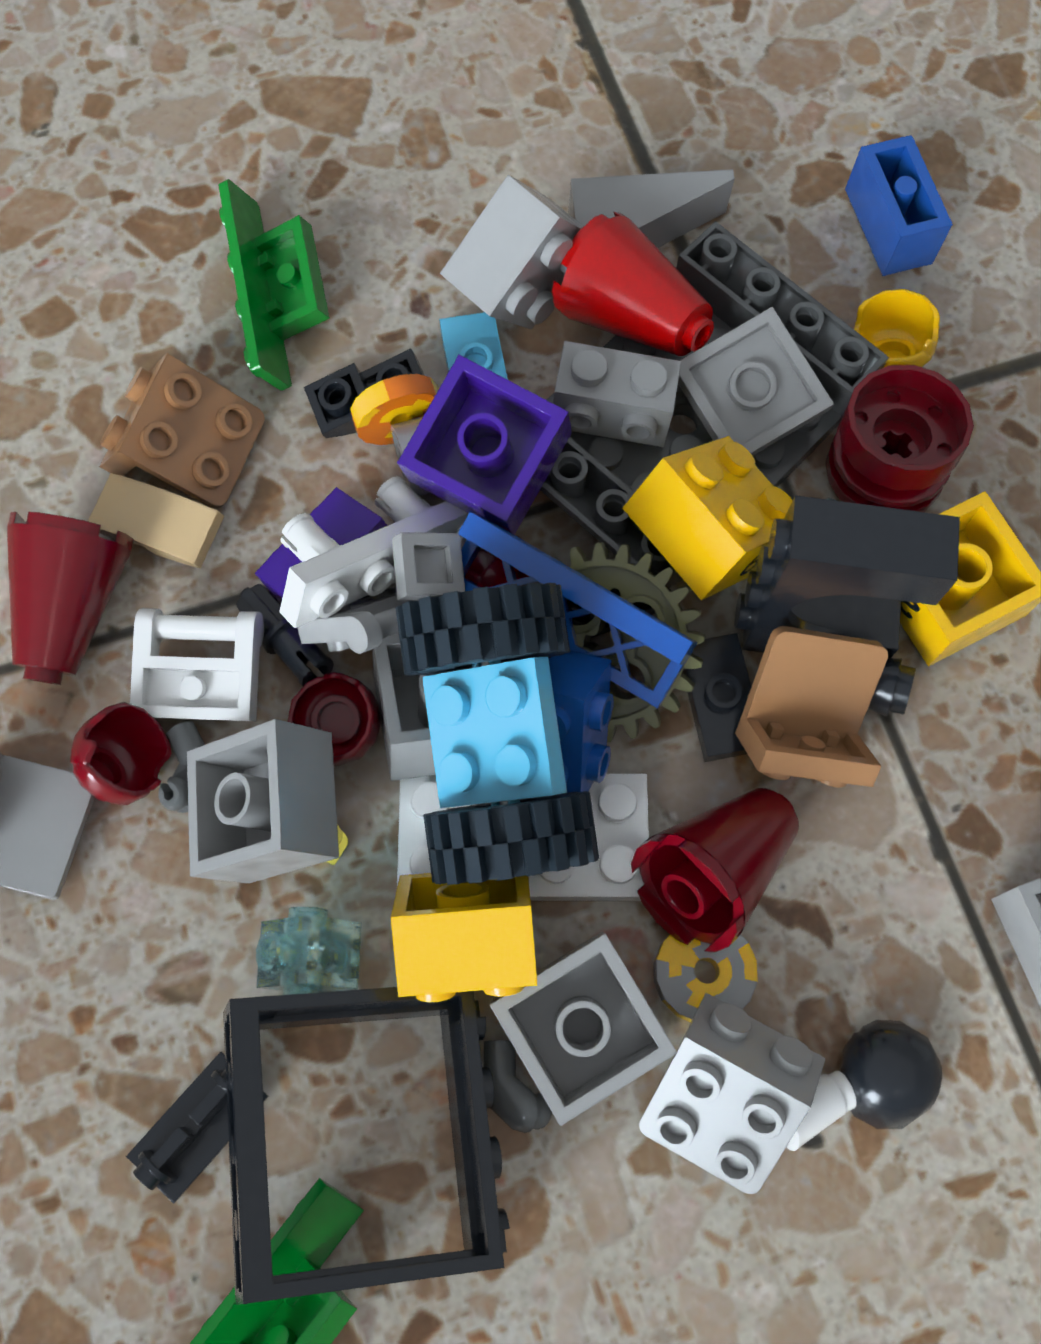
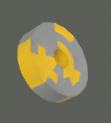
M669 935L661 943L654 960V984L661 1001L677 1017L691 1022L705 993L724 1003L736 1005L741 1009L751 1001L758 982L757 960L749 942L742 935L729 947L717 952L704 951L711 944L696 939L686 945ZM698 961H707L714 966L716 976L712 983H703L696 978L694 967Z

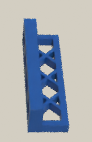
M469 512L458 532V535L467 539L461 549L465 591L481 588L465 578L481 548L502 560L507 583L489 588L507 584H517L518 586L539 582L541 584H560L570 650L597 657L616 653L620 669L611 665L610 681L652 706L659 708L698 642L487 518ZM514 568L529 577L517 580ZM567 599L582 608L570 611ZM594 614L606 621L610 626L614 646L593 652L579 646L572 619ZM620 630L636 640L623 644ZM648 646L671 660L654 689L631 676L626 650Z

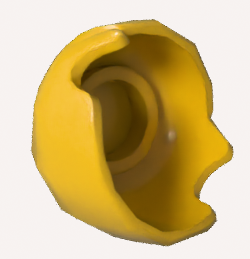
M907 289L886 290L861 303L858 307L854 330L889 357L884 367L889 365H916L923 367L932 359L937 347L940 315L938 309L923 294Z

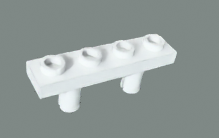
M396 476L381 485L376 494L378 498L375 499V505L383 510L395 523L344 545H339L333 538H330L314 522L310 514L303 513L293 517L283 528L282 533L285 536L281 537V542L302 562L289 567L280 613L294 628H297L319 617H331L343 606L367 595L376 596L382 593L391 584L396 582L392 547L393 537L401 532L458 533L469 513L447 501L436 506H430L406 484L402 477ZM460 536L461 549L467 540Z

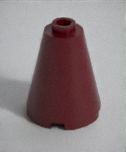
M10 512L7 525L12 664L25 667L23 679L61 685L63 674L76 675L131 554L132 537L117 530L114 542L99 537L101 525L40 512H28L27 521L25 522L17 512Z
M756 788L657 833L642 843L636 849L633 856L631 869L632 873L638 868L640 869L644 885L637 890L642 904L656 923L673 938L686 945L694 939L711 944L704 951L717 952L729 947L741 935L798 833L799 821L793 805L786 797L771 789Z

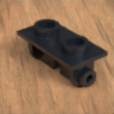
M220 1052L126 1156L137 1167L133 1171L135 1177L150 1190H154L157 1187L173 1204L229 1142L225 1054L223 1052ZM263 1091V1102H265L269 1096Z

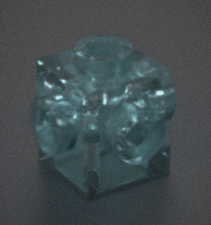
M318 907L289 908L288 918L261 921V934L256 948V961L258 964L256 988L282 990V995L357 990L362 923L328 918V910Z

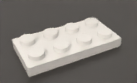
M606 774L601 783L594 782L588 792H590L599 853L598 861L590 862L584 866L569 867L567 870L543 872L540 875L528 876L531 901H641L637 890L644 883L639 868L632 873L631 861L636 849L649 838L647 774ZM436 775L400 780L397 886L400 875L431 873L423 815L435 811L470 806L440 808Z

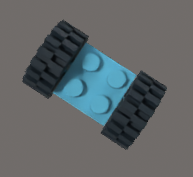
M527 583L518 586L517 584H507L494 588H473L471 591H454L443 593L442 596L419 598V601H408L395 607L404 675H430L422 678L440 808L470 805L423 815L432 883H447L449 885L464 882L480 883L497 879V881L506 880L518 876H534L543 874V872L567 870L569 867L584 866L590 862L598 861L599 853L590 792L567 793L548 658L570 652L561 585H556V583Z

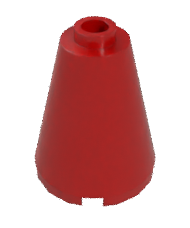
M614 212L615 217L612 218L600 214L593 217L577 232L572 239L573 246L561 262L562 265L567 267L562 285L554 281L552 287L554 306L570 320L676 356H685L691 351L695 352L705 346L714 329L712 306L631 219L619 212Z

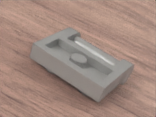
M396 587L388 588L376 596L367 595L343 606L331 617H319L297 627L301 644L327 643L330 652L350 648L359 654L377 648L382 643L383 638L399 633L395 607L408 601H397Z

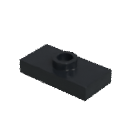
M734 633L707 638L704 642L696 645L692 651V654L704 660L702 667L683 670V673L695 683L692 692L687 693L704 762L747 754L735 732L751 690V683L738 634Z

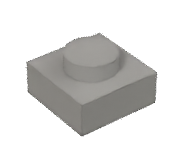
M401 532L392 538L397 601L419 600V598L428 596H442L443 593L465 591L461 542L458 533Z

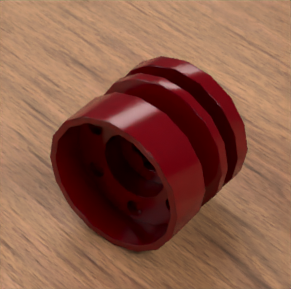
M889 365L869 373L854 388L825 461L828 482L839 500L842 502L925 512L939 497L943 486L949 480L951 471L957 466L969 445L974 428L970 404L955 384L938 372L916 365Z

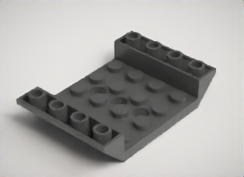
M715 221L679 254L676 269L712 306L714 329L705 346L773 307L834 403L830 411L753 455L755 466L773 486L778 487L839 425L854 388L869 373L882 369L889 357ZM617 335L603 346L604 348L678 361L694 353L691 351L685 356H676ZM679 385L677 386L672 416L683 415L689 417L696 425L697 429L689 434H679L669 427L664 447L572 431L571 436L540 489L599 542H604L606 548L614 555L617 554L622 544L630 545L631 563L637 564L646 553H653L654 558L650 571L655 575L671 567V565L622 508L662 458L713 441ZM554 393L547 399V401L553 403ZM675 570L667 584L669 588L683 580Z

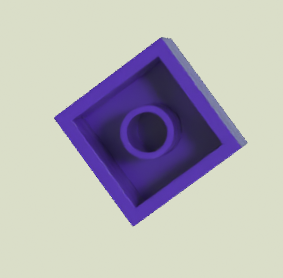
M458 355L397 464L411 483L467 513L473 512L483 516L515 535L572 434L569 412L477 363Z

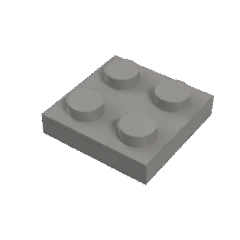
M773 307L680 360L681 367L678 385L712 440L715 441L730 436L734 442L743 445L752 456L830 411L834 405Z

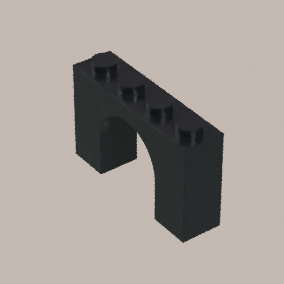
M795 495L785 518L774 519L770 532L769 546L762 545L756 571L751 570L749 572L746 591L738 596L734 626L737 629H744L742 650L764 653L771 632L777 627L788 626L878 641L888 651V658H892L899 649L901 601L937 605L957 581L960 517Z

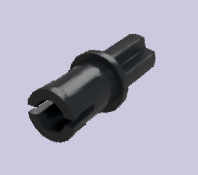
M257 584L252 588L247 587L240 593L241 597L236 603L240 612L255 611L262 613L264 622L263 648L269 654H277L298 678L302 687L308 681L317 678L307 665L309 661L323 675L331 673L334 666L332 659L326 656L315 643L301 644L298 629L294 628L280 613L281 604L264 585Z

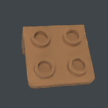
M167 353L149 371L140 367L131 380L124 397L131 400L132 403L124 419L116 415L106 429L100 446L108 450L99 467L109 473L124 476L137 466L208 507L219 508L228 501L264 424V414L258 407Z
M780 626L774 629L768 639L735 732L757 771L777 780H787L793 776L815 779L828 786L838 788L845 787L847 784L873 787L881 769V764L859 737L858 732L887 662L888 651L880 642L788 626Z

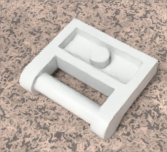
M154 608L139 609L134 621L130 704L144 708L153 718L256 722L259 654L264 637L262 613L241 611L237 617L163 615L162 610ZM163 639L235 641L234 659L159 656L160 643Z

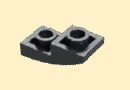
M408 349L363 372H360L355 363H352L305 386L304 390L322 435L325 438H332L357 433L350 408L355 398L368 387L381 380L398 375H424L413 350Z

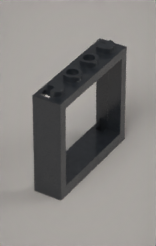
M398 987L229 999L223 1011L236 1305L505 1268L503 1253L507 1252L504 1230L510 1229L506 1211L503 1208H498L495 1179H499L501 1176L502 1155L497 1137L490 1136L487 1109L493 1105L494 1085L490 1069L482 1067L479 1040H483L485 1037L486 1016L480 1017L479 1001H475L474 991L456 992L452 998L440 1002H422L416 999V996L398 997ZM440 1016L464 1250L273 1276L260 1030Z

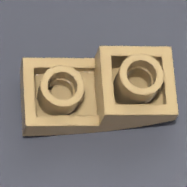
M110 473L88 521L101 525L100 534L116 539L118 530L132 537V544L143 546L156 556L201 569L224 515L217 510L167 490Z

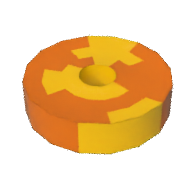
M404 374L381 380L368 387L355 398L350 408L358 437L366 443L375 445L394 444L391 425L424 416L439 390L438 384L429 376Z

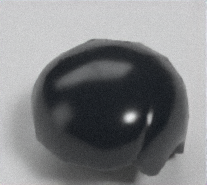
M875 1020L863 1026L859 1032L854 1033L843 1049L840 1072L847 1077L856 1096V1107L850 1110L854 1117L876 1129H903L934 1105L940 1093L942 1065L930 1040L925 1035L901 1021Z

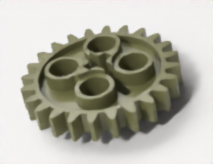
M596 543L592 560L590 561L587 560L579 546L570 548V568L609 591L613 588L618 589L621 593V598L630 603L644 602L650 605L655 610L659 620L697 641V645L705 641V634L688 631L687 625L702 614L701 610L695 608L683 610L680 602L691 591L690 587L684 586L672 591L667 586L675 570L672 566L655 575L650 571L654 554L648 552L637 564L631 563V550L628 544H622L617 551L615 559H609L605 543ZM596 615L589 622H580L572 619L578 645L590 652L600 650V645L591 642V636H595L603 631L606 621ZM620 630L623 644L636 640ZM648 646L626 650L628 663L637 666L644 676V684L654 689L671 660ZM616 653L605 657V659L611 660V665H619ZM691 653L661 706L674 713L680 709L681 704L672 691L675 688L681 691L692 692L695 683L683 673V670L701 668L703 659ZM610 681V694L613 695L614 703L611 719L608 724L607 742L613 740L617 725L621 724L631 739L636 738L639 734L638 719L642 717L655 729L661 725L662 721L658 708L632 693L621 691L614 682Z

